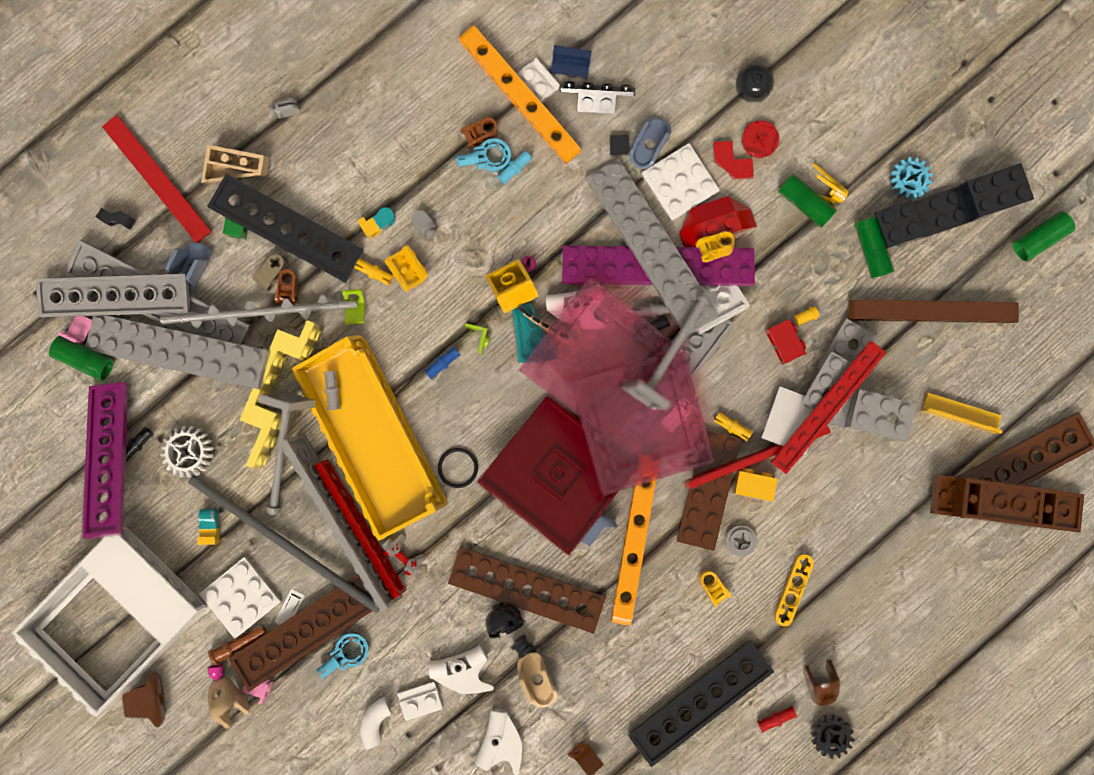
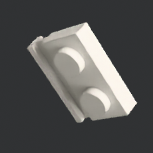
M537 58L517 73L541 103L560 89L558 82Z
M435 680L397 693L405 721L443 709Z

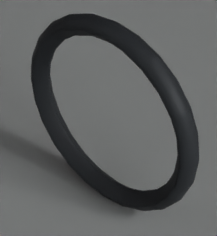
M453 448L446 451L438 462L440 479L452 488H464L470 485L478 473L476 458L471 452L463 448ZM453 452L467 454L474 464L472 477L463 484L450 483L442 474L443 460Z

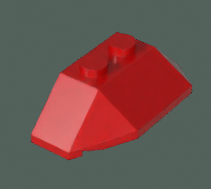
M726 196L693 207L679 232L683 247H696V242L703 237H709L725 231L736 235L757 228L750 208Z

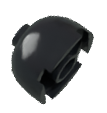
M753 63L747 65L736 78V91L746 102H762L768 98L773 90V73L763 64Z
M498 603L488 613L485 626L489 638L497 639L501 637L500 634L506 633L508 635L520 629L524 625L525 620L519 609L515 606Z

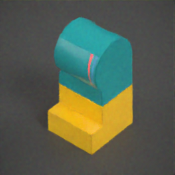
M381 208L377 215L366 221L362 217L357 222L370 240L395 223L396 217L391 209Z
M200 509L198 517V545L220 543L218 509Z

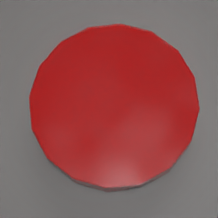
M757 120L745 128L741 143L748 155L753 158L763 159L776 151L780 136L772 123Z

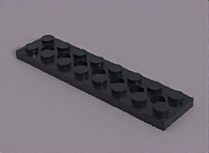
M227 173L207 206L212 211L345 284L364 249ZM231 196H239L240 202L237 205H231L229 203ZM255 205L257 207L256 214L249 215L246 212L247 207ZM268 214L275 217V221L270 225L264 223V217ZM282 225H291L292 231L289 234L282 233ZM302 233L309 236V241L305 244L298 241V236ZM324 243L326 251L318 253L315 250L316 244ZM335 252L342 253L343 260L341 262L333 261L332 255Z
M748 640L627 735L652 768L773 674L774 670L751 640ZM746 662L752 665V669L748 673L742 671V665ZM728 675H736L737 680L734 684L726 682ZM719 686L721 688L719 696L711 695L713 687ZM699 698L706 700V705L703 708L696 707V701ZM688 710L691 712L688 720L680 718L682 711ZM668 722H673L675 724L674 731L667 732L665 725ZM653 734L660 736V741L656 744H652L649 741L650 736Z

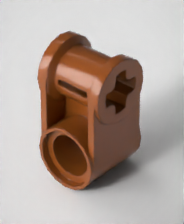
M486 117L462 128L461 134L465 135L468 142L467 146L469 149L481 145L486 140L496 137L498 126L493 118ZM487 125H493L494 129L487 132L484 130Z
M284 269L279 273L275 293L276 305L283 303L285 299L283 297H290L288 298L293 305H297L299 277L294 271ZM287 274L292 275L293 279L290 283L285 282Z

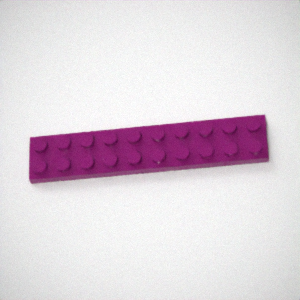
M563 246L562 284L652 285L628 246ZM676 247L700 286L755 285L754 248H734L733 252L728 256H723L710 262H703L699 248Z

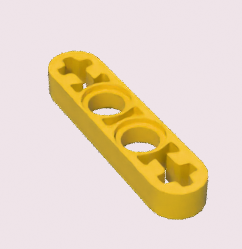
M799 554L795 558L776 607L774 620L781 626H788L793 621L811 574L814 562L807 554ZM807 558L806 561L809 564L802 569L803 572H806L805 575L795 572L796 569L801 570L802 564L799 563L800 560ZM801 576V585L794 586L792 583L793 577ZM794 594L795 602L787 604L785 601L786 595ZM782 605H785L788 608H792L791 611H789L788 609L786 611V616H788V619H784L781 622V618H779V615L784 614L785 608H782Z

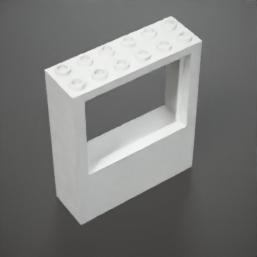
M123 527V535L104 537L12 634L16 637L15 639L19 644L25 646L30 651L29 653L33 658L39 659L44 664L43 666L46 671L53 673L58 678V682L62 686L67 687L72 692V696L86 706V710L89 713L98 716L110 709L122 697V694L128 691L208 606L127 527ZM92 578L110 593L156 639L107 691L91 678L43 630Z

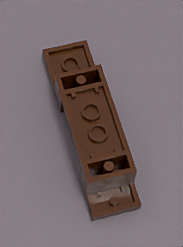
M934 475L930 513L1081 533L1084 494L978 479Z

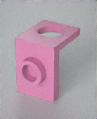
M75 316L67 333L58 332V335L72 342L84 345L92 320L85 316Z
M269 679L250 692L244 686L242 692L259 697V703L262 704L268 699L274 681Z

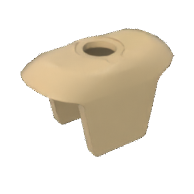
M528 653L522 659H519L517 664L519 682L527 701H531L538 708H544L553 704L557 700V691L542 657L537 653ZM534 674L542 675L543 682L536 685L532 682Z
M226 676L217 679L209 687L208 706L212 720L215 719L225 728H229L231 725L227 710L232 705L236 706L246 715L250 710L247 697L232 682L231 678ZM221 691V694L215 698L214 695Z

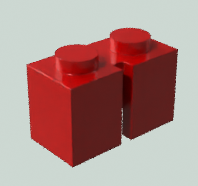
M789 319L765 331L772 346L776 345L777 349H775V352L782 365L806 354L805 343L802 339L799 340L796 334L798 332L797 327Z

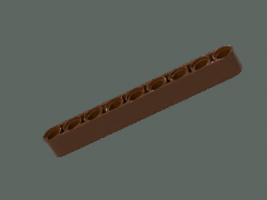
M849 300L848 320L1018 323L1019 303Z

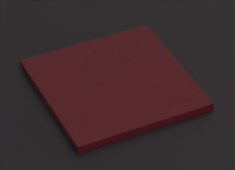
M547 396L476 483L566 555L570 556L637 469V466Z

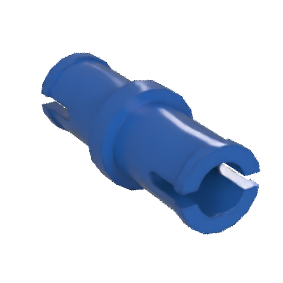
M452 346L441 357L438 356L437 360L425 369L424 372L432 380L443 369L446 370L448 365L461 356V354Z

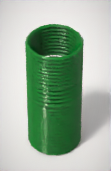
M794 173L778 190L779 194L784 196L790 203L792 202L793 206L795 205L798 210L803 212L804 215L806 214L820 228L837 211L836 207L834 208L833 205L828 203L809 185L807 186Z
M1064 211L1058 212L1013 242L1014 252L1021 260L1028 262L1074 232L1076 229L1074 220L1068 213Z
M872 217L855 223L854 226L871 279L894 272L890 253H888L889 251L885 247L876 218Z
M60 335L53 340L49 347L48 353L51 358L100 381L105 380L113 368V360Z

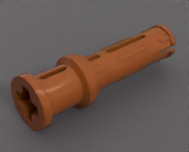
M260 625L231 642H223V645L215 650H209L208 655L211 662L217 666L222 660L232 657L237 651L266 635L265 627Z

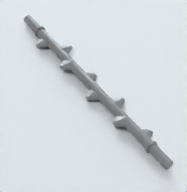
M321 295L317 303L293 305L288 298H285L281 306L256 308L252 301H248L244 309L219 311L212 304L206 313H180V315L161 316L160 320L161 324L191 322L196 329L200 327L201 322L204 320L227 319L231 326H235L239 317L264 315L268 322H273L276 314L300 313L304 320H308L312 311L335 309L338 311V309L357 308V300L338 302L335 300V302H329L324 295Z

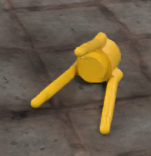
M814 163L813 167L824 176L822 177L817 174L816 177L831 187L829 192L831 197L823 195L821 197L832 204H835L836 201L841 204L847 197L849 190Z

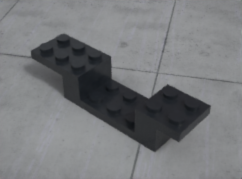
M1022 163L968 180L958 187L916 201L909 200L876 211L874 215L885 247L888 249L986 218L996 212L1032 201L1034 196Z

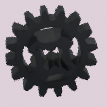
M832 714L831 719L824 715V721L817 719L819 725L813 724L816 731L811 732V735L815 737L811 740L816 745L815 749L818 752L821 751V755L824 757L828 753L830 759H833L834 755L841 758L840 753L842 752L847 755L846 749L853 748L849 743L855 741L850 736L854 733L852 729H848L850 724L844 722L845 719L841 716L837 720L835 714ZM828 731L834 734L837 742L831 739Z

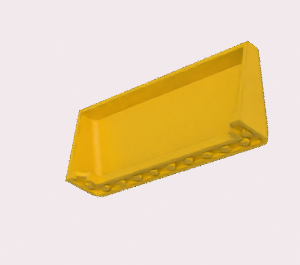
M362 335L347 336L292 368L294 378L302 388L303 396L315 400V407L311 408V412L317 418L320 430L325 434L328 446L334 452L337 464L342 468L345 479L351 485L354 497L360 503L363 515L369 521L372 533L377 537L378 541L447 506L446 496L368 342ZM336 371L337 386L340 388L338 395L341 409L328 410L327 393H324L326 389L324 372Z

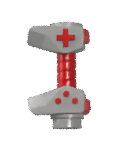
M402 534L395 540L389 538L382 545L385 555L390 557L396 556L405 565V573L408 576H413L421 567L426 556L420 554L409 559L401 551L406 538Z

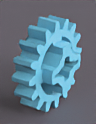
M908 157L906 161L902 159L898 162L899 165L896 164L893 167L895 171L890 173V176L894 178L889 182L895 184L892 190L898 189L897 195L899 196L903 193L904 199H907L909 196L911 199H915L917 196L921 197L924 195L923 192L929 190L928 186L933 183L929 180L933 176L932 173H928L930 166L925 168V161L919 163L917 157L913 161L911 157ZM916 175V177L913 178V180L906 181L909 177H913Z

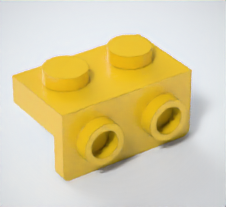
M408 245L384 261L405 293L424 283L428 277L425 266L420 264L415 251L410 249Z

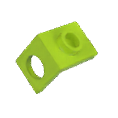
M362 289L343 290L342 293L345 301L357 300V308L345 309V324H363L365 320V300ZM356 294L359 297L356 299H352L348 297V295Z
M465 323V328L483 332L478 349V354L482 355L484 347L488 348L489 345L488 329Z

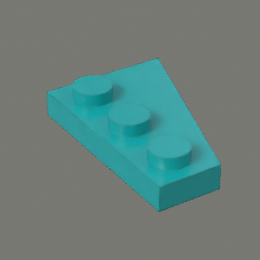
M532 304L520 305L529 314L538 318ZM518 307L513 309L512 316L518 363L556 359L542 328L517 310Z

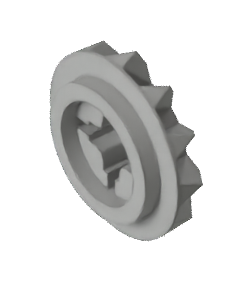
M736 526L730 529L726 535V546L736 556H747L756 547V535L747 526ZM743 534V539L749 543H742L741 546H738V542L734 538H740Z

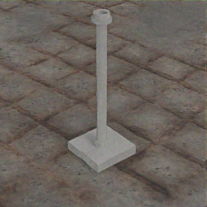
M704 293L696 297L698 301L649 383L644 385L640 381H624L621 386L623 390L650 409L667 410L671 404L657 394L654 388L704 306H709L711 298Z
M289 392L260 394L258 401L259 403L282 410L270 504L266 505L267 513L271 515H277L281 510V507L278 506L284 452L280 443L286 440L289 413L294 410L315 407V400Z

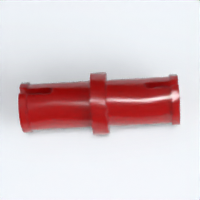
M790 706L780 712H772L773 715L758 720L757 723L761 732L764 733L776 726L781 727L783 723L798 716L793 706Z

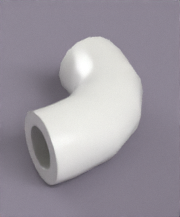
M386 697L380 698L370 705L361 719L360 735L365 750L371 749L383 741L379 732L382 720L392 715V710Z

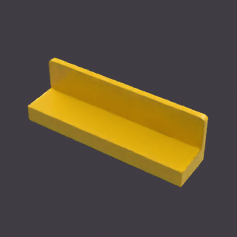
M926 393L921 408L922 412L989 433L1002 434V430L998 429L1002 415Z

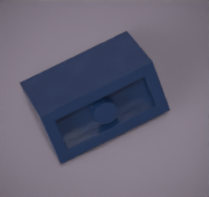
M554 45L550 73L587 79L592 51Z

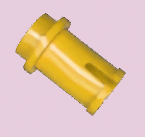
M809 306L807 310L793 315L798 326L813 319L817 320V317L820 316L815 306Z

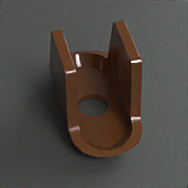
M831 659L826 662V671L831 683L817 686L809 666H804L803 674L811 699L818 706L834 703L840 693V679Z
M153 670L149 674L146 684L132 688L129 692L122 694L124 717L148 718L156 728L163 724L166 716L164 692L161 677L156 671Z

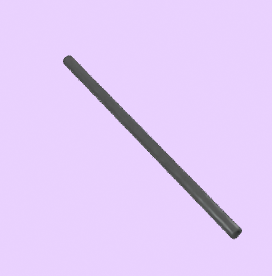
M195 475L189 479L188 483L370 610L376 614L380 609L374 604L371 597Z

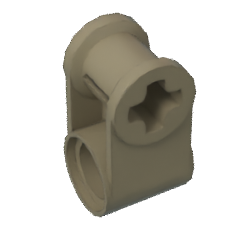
M273 254L255 272L252 279L266 291H270L277 284L279 273L284 269H288V261L278 254ZM276 261H279V262H278V263L280 264L279 267H276V266H277V265L275 264Z

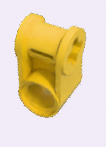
M725 231L699 239L696 242V247L701 251L702 261L710 262L714 259L730 255L734 249L735 238L732 233Z
M704 569L698 574L699 583L715 607H718V604L727 597H732L724 584L711 570ZM712 575V581L705 584L703 582L704 577Z

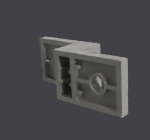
M847 318L844 319L816 368L819 371L801 402L814 409L823 398V392L833 386L870 340L876 344L880 337ZM851 339L857 341V348L855 350L848 348V342ZM846 403L842 406V408L838 411V413L833 417V419H832L833 421H836V420L838 419V417H839V415L841 414V412H842L843 408L845 407Z
M829 389L823 392V397L829 391ZM858 389L851 395L836 421L831 420L828 424L907 442L917 404ZM889 413L896 415L897 419L893 424L887 420Z

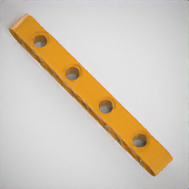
M474 25L458 37L465 49L564 163L568 164L582 152L560 123ZM481 49L488 51L485 55L478 54ZM506 77L512 79V81L507 84L504 83L502 80ZM533 105L537 108V110L534 112H529L527 108L528 106ZM553 134H559L562 138L558 141H555L551 138V136Z
M641 452L639 455L611 615L612 623L629 626L632 623L660 456ZM644 476L650 479V484L647 487H643L640 484V480ZM638 514L643 516V523L640 525L634 523V517ZM630 553L637 555V559L633 563L627 561V556ZM625 591L630 593V599L627 601L620 599L621 594Z

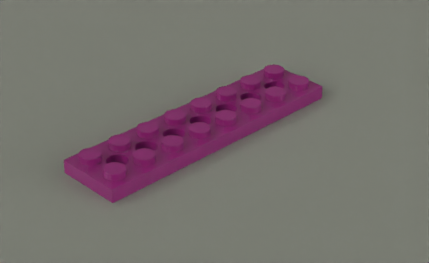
M126 382L89 386L82 538L84 539L123 535L128 383ZM111 399L110 406L105 408V402ZM110 417L109 425L104 426V421ZM106 436H109V442L106 445H103L104 438ZM109 455V460L103 464V457ZM107 473L108 479L106 482L102 483L101 478L104 474ZM107 493V499L101 502L102 494ZM106 512V519L101 522L100 515Z

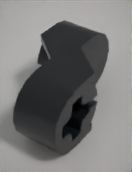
M100 208L95 215L96 218L111 227L121 224L131 230L136 223L135 219L122 211L110 213Z

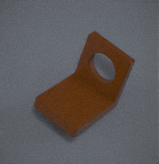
M580 741L567 753L569 757L576 760L587 775H594L604 766V763L589 744Z

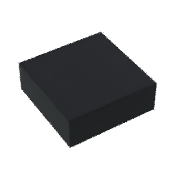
M610 135V156L629 155V135Z

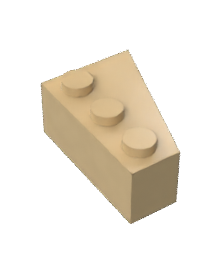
M207 145L201 183H221L226 173L238 180L267 176L270 157Z

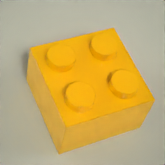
M519 258L485 275L504 314L539 296Z

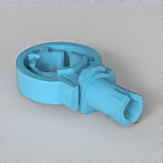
M492 138L483 142L481 146L474 147L473 153L456 155V162H458V167L476 165L477 170L485 169L489 172H500L507 167L511 158L509 146L504 141ZM499 145L498 150L502 152L503 159L501 163H492L487 158L486 152L490 148H496Z
M348 633L338 640L336 647L329 654L332 656L340 650V652L316 669L319 674L324 671L320 675L323 679L347 661L348 663L340 668L342 671L348 667H356L365 661L369 647L362 635ZM351 636L359 638V640L352 638V641H356L360 645L361 653H363V647H365V655L360 661L357 660L361 657V654L354 659L344 655L343 646L350 639L344 642L343 639ZM340 656L343 657L341 661L338 660Z

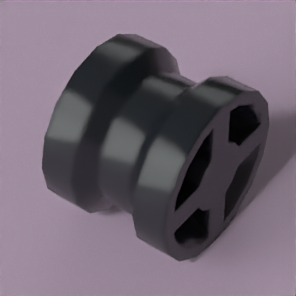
M523 634L510 648L518 653V657L522 659L534 648V644L529 643L526 635Z

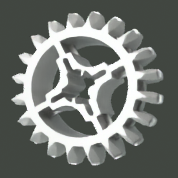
M182 426L181 430L175 428L174 433L169 432L168 436L170 439H163L167 443L166 446L160 447L165 449V453L160 454L161 457H166L162 463H169L166 469H173V475L179 473L180 477L187 475L188 478H191L193 473L196 476L200 475V470L206 471L204 464L210 465L211 462L207 459L214 457L212 454H209V451L214 450V447H208V444L212 441L211 439L205 440L208 436L207 433L201 434L202 430L199 428L195 430L194 426L189 428ZM191 436V439L187 440L184 445L177 443L182 437ZM198 443L200 445L201 454H199L196 450V446ZM184 449H188L191 455H186L187 452ZM174 450L178 453L177 460L174 457ZM189 459L197 460L193 466L189 468L183 467L184 463H187Z

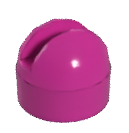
M525 256L521 261L527 272L533 271L536 267V260L532 256ZM527 259H531L530 268L526 267Z
M223 664L207 667L210 678L217 680L222 677L224 673Z

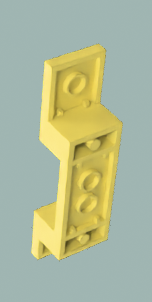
M306 321L300 338L280 330L276 332L269 349L270 355L261 390L252 389L240 418L241 421L261 429L246 464L248 467L263 468V465H267L270 459L269 451L271 448H274L278 439L276 435L280 429L281 413L264 407L263 403H259V395L269 394L272 386L276 385L279 378L277 373L286 362L285 354L302 361L313 356L315 351L313 346L322 335L321 327L313 322Z

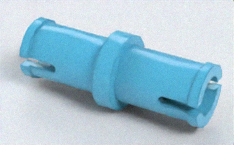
M524 150L513 162L510 161L508 163V166L497 175V178L506 185L513 176L521 173L520 170L532 160V157Z

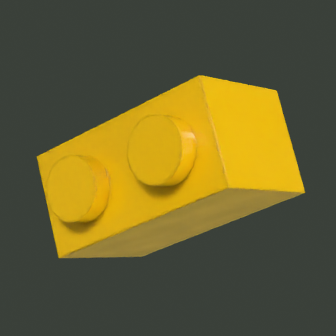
M743 468L742 471L736 472L733 494L774 502L778 479L772 478L773 474L761 472V475L754 474V470Z

